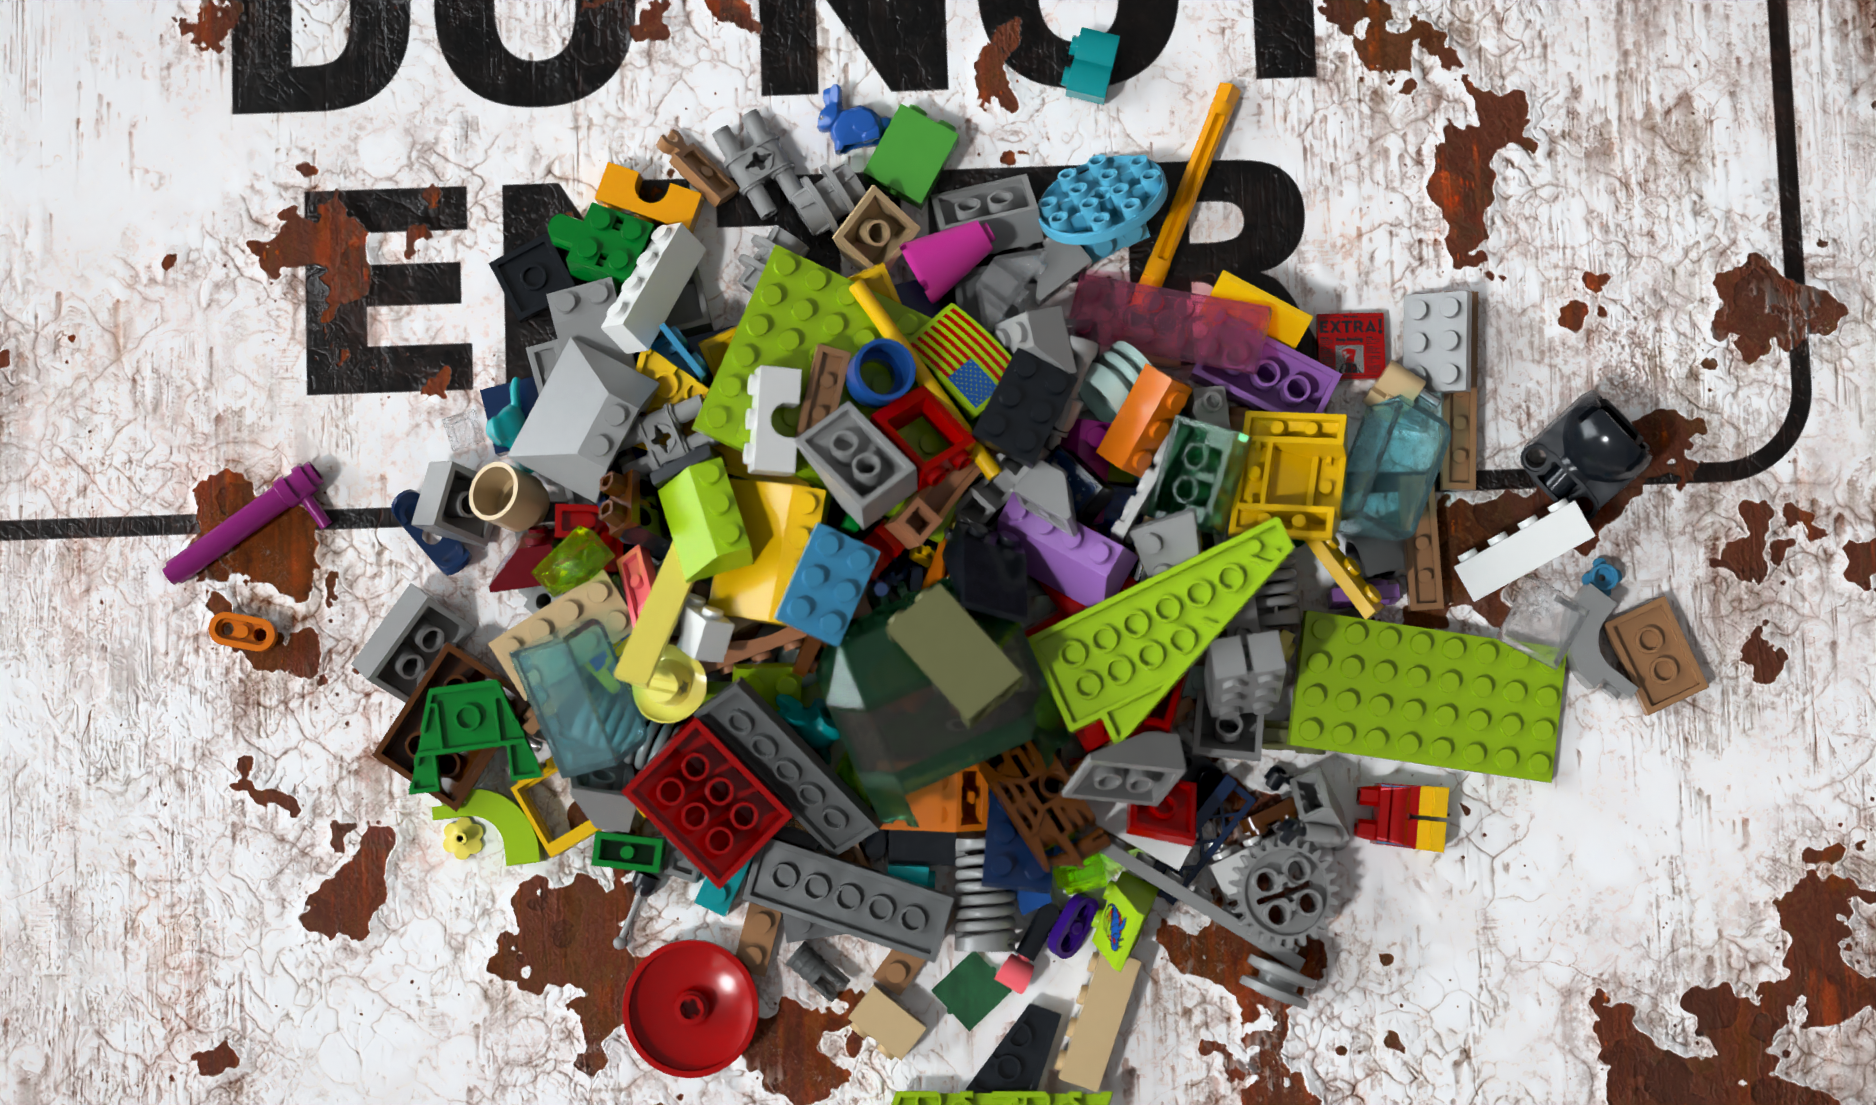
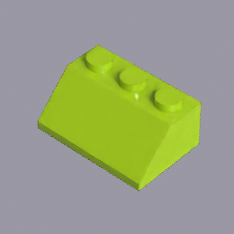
M722 457L688 466L658 491L686 583L753 564L751 545Z

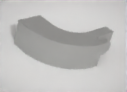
M1593 584L1582 585L1570 601L1562 621L1561 646L1562 649H1566V663L1574 677L1587 690L1595 689L1601 683L1602 687L1600 689L1612 699H1631L1639 688L1612 668L1603 658L1599 648L1600 628L1617 603Z

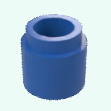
M886 338L872 340L865 344L850 360L845 377L847 389L851 396L861 405L875 409L884 408L898 400L910 389L915 379V362L909 350L901 343ZM875 362L883 365L888 370L891 376V387L888 393L883 395L875 393L864 384L859 372L863 364Z

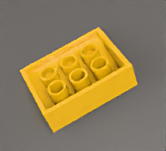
M731 479L730 484L751 545L753 564L714 575L708 605L724 612L723 616L791 627L773 619L815 523L819 522L827 526L832 495L827 490Z

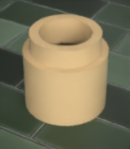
M493 462L484 466L474 477L469 490V504L473 513L478 518L509 531L521 532L528 530L530 527L540 525L549 510L550 498L542 482L536 476L504 462Z

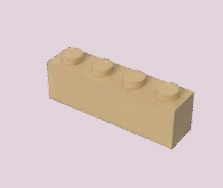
M1100 951L1099 953L1092 952L1087 966V971L1092 972L1088 985L1082 984L1076 1003L1081 1006L1077 1018L1070 1017L1065 1036L1070 1037L1066 1050H1059L1055 1061L1054 1069L1059 1070L1058 1078L1060 1080L1098 1093L1142 962L1141 960L1130 956L1122 971L1119 972L1114 970Z

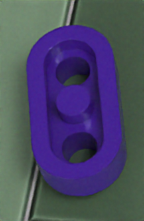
M1078 893L1069 899L1048 936L1047 946L1053 954L1062 959H1068L1079 950L1092 927L1091 924L1099 909V904L1094 898L1085 893Z

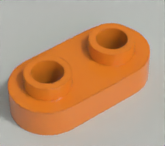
M220 612L211 619L208 627L210 637L217 644L251 651H268L274 647L278 639L277 628L271 621L237 613ZM228 623H231L234 627L230 635H226L224 632V628ZM264 629L266 638L260 642L257 639V633L259 630Z

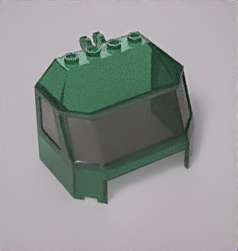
M950 576L941 578L936 584L929 586L933 589L940 583L961 606ZM901 581L897 586L901 599L892 603L888 593L885 596H878L882 604L881 606H878L871 613L862 617L851 619L839 647L828 644L824 648L815 673L825 703L880 822L893 824L895 820L906 821L908 826L919 827L905 797L906 795L1034 739L1048 770L1054 762L1052 755L1058 747H1065L1070 740V735L1021 623L963 608L1023 674L1024 685L970 730L961 720L960 713L903 648L896 641L892 643L888 638L885 627L888 626L889 619L899 610L903 609L906 611L916 603L915 598L924 590H916L909 593L904 581Z

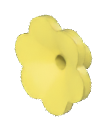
M461 817L456 823H449L445 826L444 834L446 838L443 842V847L447 852L454 853L457 859H467L470 854H477L482 850L483 843L481 838L484 834L483 828L478 824H473L470 818ZM460 836L463 837V841H462V842L459 840V837H460Z

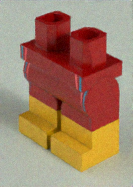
M1375 783L1374 786L1357 787L1356 805L1373 806L1372 820L1355 818L1353 835L1370 840L1371 844L1444 853L1447 822L1410 819V815L1447 818L1449 787Z

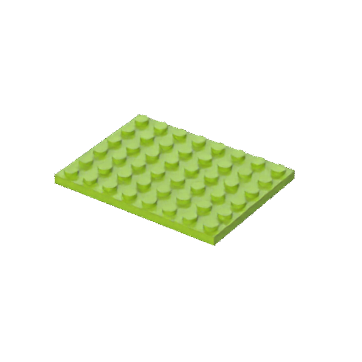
M775 244L692 429L743 453L745 443H750L751 431L745 427L746 412L748 408L752 409L753 395H748L749 375L754 374V371L762 365L802 369L800 403L793 409L776 408L771 415V424L776 433L783 437L794 438L816 345L822 344L851 352V360L865 344L875 339L884 338L850 292L849 288L855 282ZM871 290L907 340L932 319ZM875 362L863 364L859 372L864 384L875 393L881 395L888 393L891 387V376L888 370L883 365ZM915 379L910 389L904 395L920 387ZM844 381L839 407L849 401L867 420H870L872 414L882 409L869 408L858 403L849 393L846 381ZM948 395L950 400L959 410V412L967 421L969 426L973 428L974 425L978 422L983 411L970 421L968 417L962 412V410ZM923 417L897 431L925 462L951 447ZM797 447L795 473L792 476L831 493ZM911 495L881 517L890 520ZM961 496L928 539L937 543L943 541L945 536L943 530L949 527Z

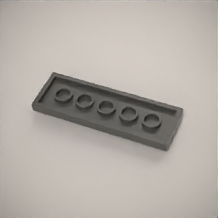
M742 676L700 705L693 714L831 855L838 856L880 829L884 821Z
M772 836L754 855L742 897L743 900L933 963L938 959L956 898L955 895Z

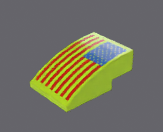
M952 302L907 340L945 393L951 397L970 421L985 409L1012 358L982 326Z

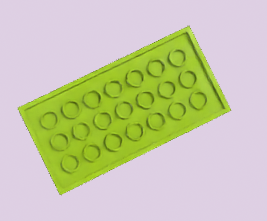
M1305 610L1303 611L1286 745L1552 783L1567 657L1566 649Z

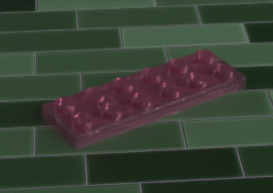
M1080 273L1066 328L1069 336L1098 343L1099 346L1110 348L1117 341H1125L1142 354L1257 375L1273 310L1270 306Z

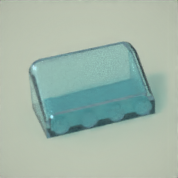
M1403 395L1395 396L1366 408L1348 454L1341 524L1336 533L1391 541H1401L1414 535L1451 440V429L1443 418Z
M592 618L519 646L509 652L513 667L519 676L527 700L531 704L540 725V730L545 737L562 779L615 766L645 744L647 739L646 724L636 706L629 684L614 677V671L619 660L604 625L598 619Z

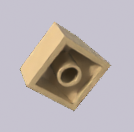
M872 185L833 235L832 239L842 256L860 272L881 262H884L887 271H889L902 254L899 245L913 240L921 227L875 185Z

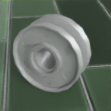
M1249 954L1247 962L1260 970L1257 977L1242 974L1239 983L1280 1002L1307 1009L1309 1001L1296 993L1297 988L1300 986L1314 989L1317 980L1273 960H1266Z

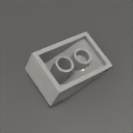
M612 277L546 294L561 352H563L570 337L610 358L634 370L636 369L634 353L626 354L601 329L607 317L608 309L619 297Z
M849 401L795 439L796 446L841 507L863 529L918 490L916 467Z
M1147 731L1089 754L1062 790V796L1158 806L1186 772L1180 735L1168 734L1163 731Z

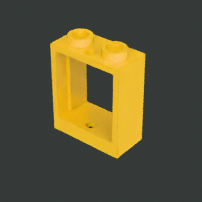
M563 751L545 760L547 766L542 769L544 777L517 780L518 783L510 788L550 858L561 855L593 836L595 831L602 830L595 828L591 821L588 820L555 840L528 793L529 789L566 768Z

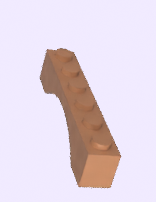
M985 446L993 458L999 453ZM972 459L966 468L961 471H952L937 486H928L920 492L916 490L884 526L908 550L921 546L944 520L949 510L966 488L981 472L980 468Z
M866 593L863 594L856 606L848 625L849 628L868 622L866 615L873 613ZM786 627L772 635L753 640L729 641L723 663L698 661L706 674L719 670L722 676L733 672V664H739L738 662L751 658L754 664L771 658V650L783 646L785 652L801 647L803 638L807 634L795 628ZM679 640L673 641L668 644L677 646Z

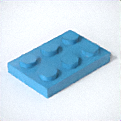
M819 522L815 523L773 619L834 647H839L880 555V551Z

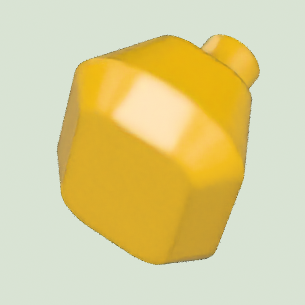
M923 545L912 548L909 552L911 560L925 567H930L935 554L931 547Z

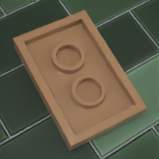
M1661 596L1602 624V628L1627 679L1639 688L1635 696L1645 716H1649L1709 688L1665 596Z

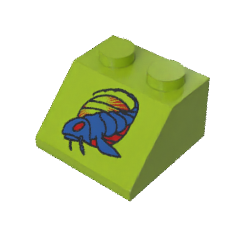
M1122 871L1117 881H1109L1103 895V899L1108 900L1105 909H1098L1091 924L1092 927L1096 928L1092 942L1114 970L1119 972L1124 968L1139 940L1160 889Z

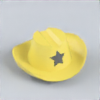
M667 644L648 689L631 684L634 701L639 711L652 721L659 723L678 722L693 714L702 704L707 691L706 673L698 660L692 659L677 646Z

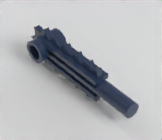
M901 552L870 584L871 588H874L878 596H885L893 584L898 586L901 581L910 577L908 571L912 568L913 560H904Z

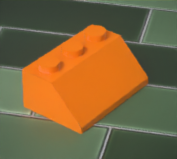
M1146 363L1096 453L1121 470L1142 478L1192 392L1191 385Z

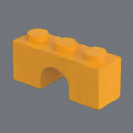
M611 162L607 163L595 196V200L599 205L657 226L682 222L692 234L694 233L705 202L702 193L670 183L668 191L662 200L655 203H647L639 198V190L643 182L640 173Z

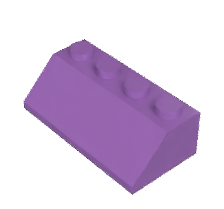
M1222 313L1188 379L1203 387L1225 386L1226 398L1241 406H1248L1250 411L1323 413L1342 374Z
M1013 491L998 518L997 532L1009 531L1020 539L1026 553L1027 574L1088 608L1119 593L1138 559L1137 555L1078 522L1077 535L1075 537L1070 536L1022 508Z

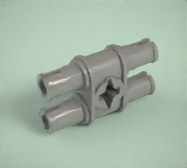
M754 109L741 117V121L754 142L753 146L742 149L729 125L717 129L713 132L712 136L725 157L724 167L730 170L740 188V194L744 197L748 196L761 220H765L778 212L776 205L765 188L766 183L776 180L790 204H792L791 196L803 189V186L793 171L795 168L794 161L789 159L779 142L780 137L770 132L758 110ZM759 159L761 163L764 162L765 169L760 170L757 166L754 167L753 161Z
M698 394L676 405L666 403L659 410L645 416L639 415L619 452L643 442L648 449L647 455L621 466L622 473L625 474L634 469L640 472V475L648 477L651 472L661 468L665 462L677 460L690 453L691 449L696 446L710 444L712 447L722 444L699 432L687 436L682 429L683 423L697 417L705 400L703 395ZM663 433L671 435V438L667 440V445L660 444L659 440L664 437Z

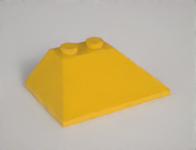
M1245 412L1228 531L1229 536H1238L1279 516L1290 539L1333 541L1341 524L1348 467L1347 414Z

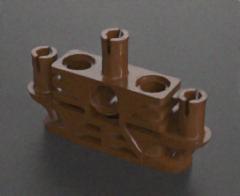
M1024 715L1023 718L999 732L994 727L991 731L992 738L985 747L982 757L978 755L974 757L978 770L1046 873L1050 872L1049 866H1075L1077 869H1085L1083 863L1085 860L1106 847H1110L1112 844L1108 836L1103 834L1104 830L1100 826L1071 844L1070 841L1075 839L1077 831L1082 835L1086 832L1087 825L1091 829L1096 826V817L1084 799L1063 797L1062 791L1051 793L1046 787L1052 782H1060L1065 787L1088 755L1064 769L1041 733L1036 735L1037 730L1033 722H1029L1031 720L1027 715ZM1032 735H1036L1035 743H1032L1031 740H1028L1024 743L1025 749L1022 750L1020 746H1018L1014 750H1010L1011 748L1023 742ZM999 752L1003 762L992 768L989 763ZM1016 762L1019 763L1027 778H1024V776L1016 766ZM1038 787L1040 788L1041 798L1046 803L1044 805L1041 804L1033 791ZM1050 817H1054V819L1062 829L1063 833L1059 832L1058 828L1056 827V825ZM1055 845L1063 852L1054 856L1045 855V851Z

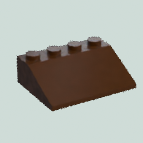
M446 642L372 756L412 782L415 767L414 760L418 752L421 737L420 730L429 688L499 679L518 719L532 697L525 701L514 683L456 642ZM500 746L440 754L438 758L443 790L429 792V794L457 812Z

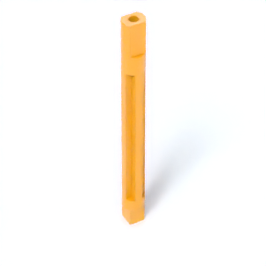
M1220 82L1154 249L1151 256H1149L1130 303L1129 310L1136 314L1150 317L1186 224L1241 93V90L1234 84Z

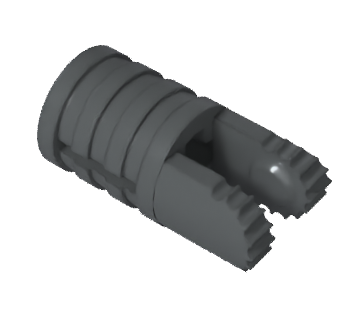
M806 941L798 947L785 963L786 966L791 967L795 973H798L803 980L805 979L811 987L829 1002H833L838 994L835 988L821 977V974L841 988L846 987L850 983V979L827 959L825 960Z

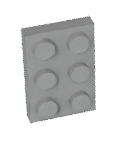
M1465 290L1404 295L1403 367L1425 380L1426 384L1423 388L1432 394L1471 392L1472 292Z

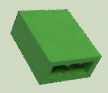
M900 104L865 167L863 176L865 181L922 210L959 144V134L956 133L957 129L944 120H939L937 123L926 117L927 112L913 104H910L909 107Z

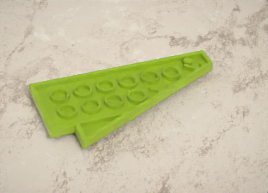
M1279 516L1027 638L1070 733L1081 730L1101 719L1113 744L1127 740L1295 550Z

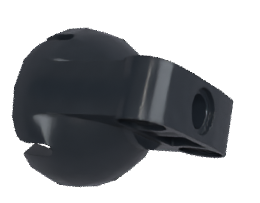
M1591 390L1577 398L1536 437L1527 442L1521 452L1520 460L1523 468L1534 482L1555 503L1564 498L1567 499L1568 503L1579 497L1589 498L1593 503V508L1582 512L1587 521H1590L1599 510L1652 464L1656 455L1652 447L1643 442V435L1628 418L1609 400L1603 399L1597 391ZM1534 448L1541 449L1546 455V460L1542 463H1533L1528 458V451Z

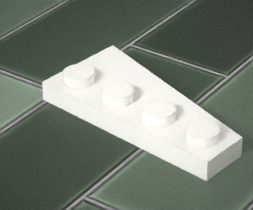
M1174 422L1167 437L1152 461L1154 464L1151 468L1148 467L1136 489V496L1131 495L1120 520L1117 519L1114 524L1110 540L1121 546H1124L1125 543L1129 545L1133 543L1129 532L1131 527L1135 526L1141 514L1148 516L1156 501V498L1152 496L1157 485L1164 487L1172 472L1168 465L1173 456L1179 459L1187 446L1188 441L1184 439L1186 427Z

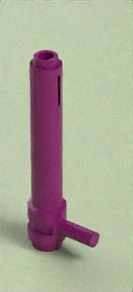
M309 461L303 465L299 463L293 467L291 474L288 476L282 475L273 482L274 486L167 561L166 567L162 569L164 575L173 585L178 582L184 583L289 507L295 508L300 503L304 505L321 530L332 523L331 519L313 496L314 493L320 490L319 486L324 483L318 470Z

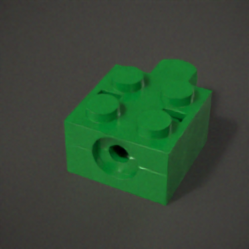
M593 202L584 221L560 213L554 216L548 225L551 243L554 246L569 251L566 261L571 276L587 282L612 277L618 293L622 292L623 283L632 275L637 266V259L646 251L652 240L651 235L655 231L654 224Z

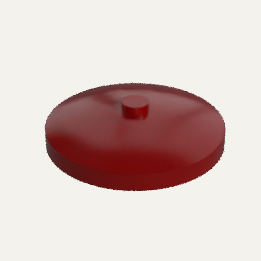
M699 939L671 942L646 956L630 976L622 1002L624 1028L631 1045L638 1055L658 1071L681 1078L709 1076L735 1062L748 1047L754 1036L760 1010L757 987L745 964L723 946Z

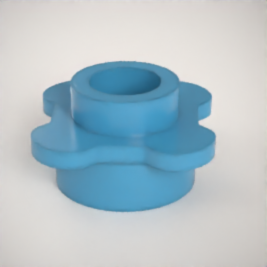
M1597 558L1593 561V567L1589 573L1582 576L1583 585L1593 584L1609 597L1611 589L1622 580V573L1620 570L1607 564L1605 559ZM1600 575H1604V581L1599 580Z

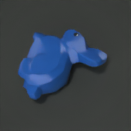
M833 84L831 88L825 89L823 91L825 108L820 112L817 128L822 133L830 132V138L834 142L835 154L845 155L849 150L878 146L891 122V118L888 116L881 117L873 109L861 105L846 110L842 105L841 87L838 84Z

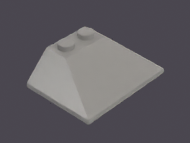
M570 337L507 457L598 503L603 494L600 490L601 477L610 472L609 470L639 413H646L661 384Z

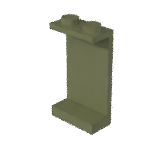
M939 583L933 589L928 587L919 593L915 598L916 603L906 611L902 609L896 612L889 619L888 626L885 629L889 640L892 643L896 641L959 711L961 720L971 730L1024 685L1023 674Z

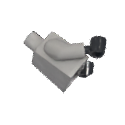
M1280 765L1271 767L1264 776L1267 779L1265 782L1266 786L1274 791H1278L1284 783L1289 785V789H1292L1299 821L1301 822L1300 824L1293 817L1284 819L1276 827V830L1283 832L1279 836V840L1284 844H1290L1297 836H1301L1302 840L1314 842L1316 847L1322 851L1331 848L1333 851L1343 850L1348 845L1351 836L1343 808L1322 768L1318 767L1301 775L1297 773L1289 775Z

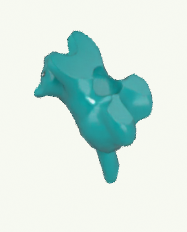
M519 377L512 379L509 388L511 403L504 407L496 416L488 420L485 428L486 435L494 444L500 447H508L509 450L526 421L525 415L521 410ZM514 461L522 471L529 474L534 472V470Z
M778 694L775 701L781 709L776 712L829 765L831 763V753L827 748H831L833 742L840 739L843 734L839 723L832 720L834 716L833 707L826 700L815 698L812 705L806 708L792 696Z

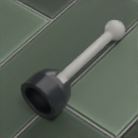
M635 872L632 888L637 896L620 935L613 940V946L616 949L621 950L625 948L627 943L625 938L642 899L652 896L657 891L661 879L649 872Z

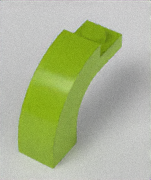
M472 789L465 799V803L461 805L457 812L442 802L441 806L432 807L433 820L476 816L491 822L502 836L506 866L545 861L544 846L519 802L506 794L489 789Z

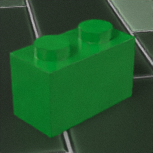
M602 830L595 831L591 865L662 873L664 871L667 839L618 832L611 833Z

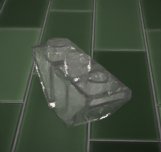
M1043 248L995 256L977 281L975 290L981 326L990 335L995 332L993 325L1010 319L1006 316V313L1011 306L1015 305L1018 308L1029 293L1025 287L1032 277L1038 281L1049 264L1045 262L1048 252Z

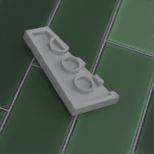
M1196 507L1131 527L1129 532L1148 578H1152L1201 554V541L1196 522L1198 519Z

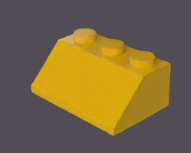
M1225 270L1222 271L1198 316L1204 320L1202 324L1213 331L1223 313L1294 350L1313 319V316Z

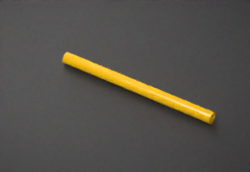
M860 279L849 288L850 292L883 337L901 343L911 353L916 368L915 381L918 385H924L971 434L972 428L864 280ZM976 441L972 453L973 460L988 481H991L1003 471L986 447Z

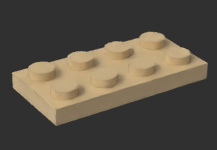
M603 569L489 642L488 645L523 699L527 701L631 634L633 626L627 602L607 571Z

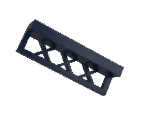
M1228 774L1223 775L1197 811L1196 833L1199 834V840L1194 845L1199 844L1201 859L1196 865L1181 866L1179 870V876L1183 877V870L1192 869L1182 883L1186 888L1236 827L1237 821L1244 817L1256 801L1255 798L1237 785L1238 782ZM1233 790L1246 802L1238 812L1224 814L1223 801ZM1219 807L1220 814L1213 815ZM1234 816L1228 825L1225 826V817ZM1220 818L1221 834L1216 839L1203 840L1202 827L1209 819ZM1205 843H1213V844L1209 847V849L1205 852V851H1204V844H1205ZM1156 860L1153 868L1163 874L1167 868L1171 871H1178L1159 860ZM1159 889L1158 894L1171 905H1174L1178 900L1162 889Z

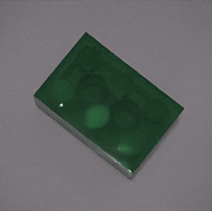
M1175 415L1146 514L1161 518L1196 507L1197 529L1223 536L1253 437Z

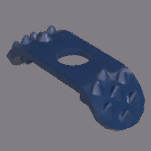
M412 489L399 493L391 504V511L401 526L443 574L449 576L463 570L472 559L468 549L460 541L442 537L437 544H427L422 538L424 530L411 525L420 494Z

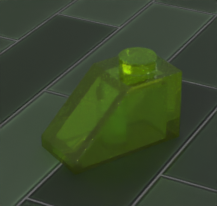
M579 525L531 574L555 598L590 581L615 555L594 531Z
M1099 852L1083 862L1085 869H1077L1075 866H1058L1059 869L1053 870L1058 890L1064 888L1066 895L1109 886Z

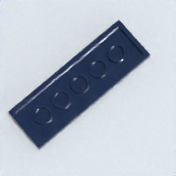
M1033 694L1011 695L1000 705L1002 708L1000 720L995 725L997 731L1003 730L1023 718L1024 715H1027L1031 720L1029 722H1033L1037 730L1036 735L1041 733L1061 763L1064 719L1054 697ZM1032 735L1031 737L1014 746L1010 750L1012 751L1018 746H1020L1022 750L1025 749L1024 743L1028 740H1031L1032 743H1035L1036 735ZM999 752L992 758V768L1003 762ZM1016 762L1015 764L1024 778H1027L1019 763ZM1059 782L1050 783L1046 789L1051 793H1058ZM989 787L981 887L1050 894L1053 866H1049V873H1046L1041 868ZM1038 787L1033 790L1041 804H1046L1041 798L1040 788ZM1050 817L1056 825V820L1054 819V817ZM1055 846L1045 851V855L1054 856Z

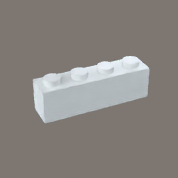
M682 222L662 225L652 233V240L646 251L637 259V266L632 275L623 283L622 292L607 311V317L601 329L626 354L649 351L660 331L659 326L666 321L706 250Z
M1564 498L1547 507L1550 514L1538 520L1534 514L1518 523L1517 525L1520 530L1508 536L1506 531H1503L1487 540L1490 547L1478 553L1474 547L1458 556L1460 563L1455 565L1454 568L1472 600L1476 602L1595 537L1594 531L1576 500L1568 503L1567 499Z
M1084 799L1094 813L1098 827L1100 826L1107 832L1173 869L1180 870L1192 847L1127 834V803Z

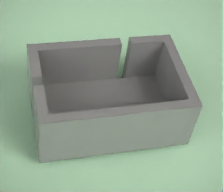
M1278 630L1247 635L1253 670H1247L1240 636L1215 639L1208 647L1203 683L1210 718L1219 717L1220 719L1227 720L1249 712L1263 715L1278 708L1286 673Z

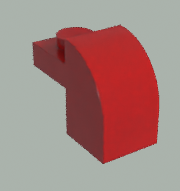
M885 517L872 526L859 540V542L880 551L867 585L873 582L887 565L905 549V546L884 526L888 522Z

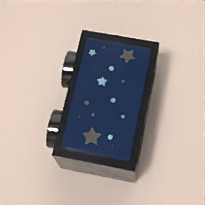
M1057 444L1043 461L1049 465L1055 463L1066 471L1068 475L1066 478L1073 493L1076 521L1079 519L1092 523L1117 493L1073 449Z

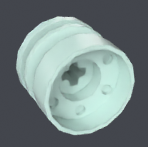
M1125 341L1115 342L1109 351L1102 353L1099 357L1100 364L1096 362L1091 363L1078 392L1086 407L1101 422L1112 423L1145 364L1151 365L1142 353Z

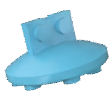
M1103 154L1092 156L1087 163L1076 168L1064 169L1058 174V179L1048 187L1039 200L1040 217L1038 221L1042 231L1052 240L1064 244L1082 245L1085 252L1093 260V264L1114 254L1119 249L1127 248L1150 237L1146 222L1158 212L1168 194V183L1164 171L1157 163L1149 160L1146 155L1106 157ZM1089 169L1088 171L1084 172L1083 174H1080V175L1077 174V173H1079V172H1081V171H1083V170Z

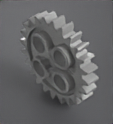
M1275 837L1273 846L1269 839L1262 840L1263 850L1256 845L1250 846L1253 857L1241 855L1240 859L1245 866L1233 867L1232 870L1239 875V879L1231 880L1228 884L1236 887L1237 892L1228 895V898L1238 900V905L1233 907L1231 912H1242L1243 916L1237 924L1242 926L1250 924L1247 931L1248 936H1254L1259 932L1258 943L1266 944L1271 937L1272 948H1279L1283 940L1286 949H1293L1294 939L1299 946H1306V935L1311 939L1317 940L1319 937L1316 928L1321 930H1328L1329 928L1324 918H1335L1336 915L1329 910V906L1337 905L1340 901L1332 898L1331 893L1340 890V887L1330 885V880L1335 878L1337 873L1326 872L1325 869L1331 861L1318 860L1321 854L1320 849L1308 852L1310 842H1302L1297 847V838L1290 844H1284L1279 840V837ZM1293 861L1300 868L1299 876L1295 880L1288 874V866ZM1262 872L1267 875L1269 880L1268 887L1264 891H1261L1256 883L1258 875ZM1307 880L1311 881V886L1285 894V898H1273L1261 905L1257 904V899L1283 891V887H1295ZM1304 894H1307L1311 899V908L1307 912H1304L1299 904L1300 898ZM1273 905L1280 910V919L1275 924L1270 922L1268 918L1269 909Z

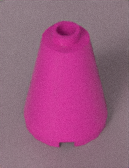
M978 220L904 242L899 247L918 282L925 289L928 299L934 304L994 250L991 243L996 241V238L987 222L980 225Z

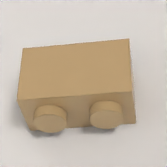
M875 983L848 1016V1019L852 1021L850 1028L864 1039L868 1035L879 1043L876 1047L877 1050L890 1060L897 1057L902 1061L927 1029V1025Z

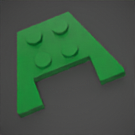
M499 679L428 689L420 730L421 737L418 752L415 755L412 782L409 785V795L443 790L438 758L440 754L507 746L511 781L544 777L541 765Z

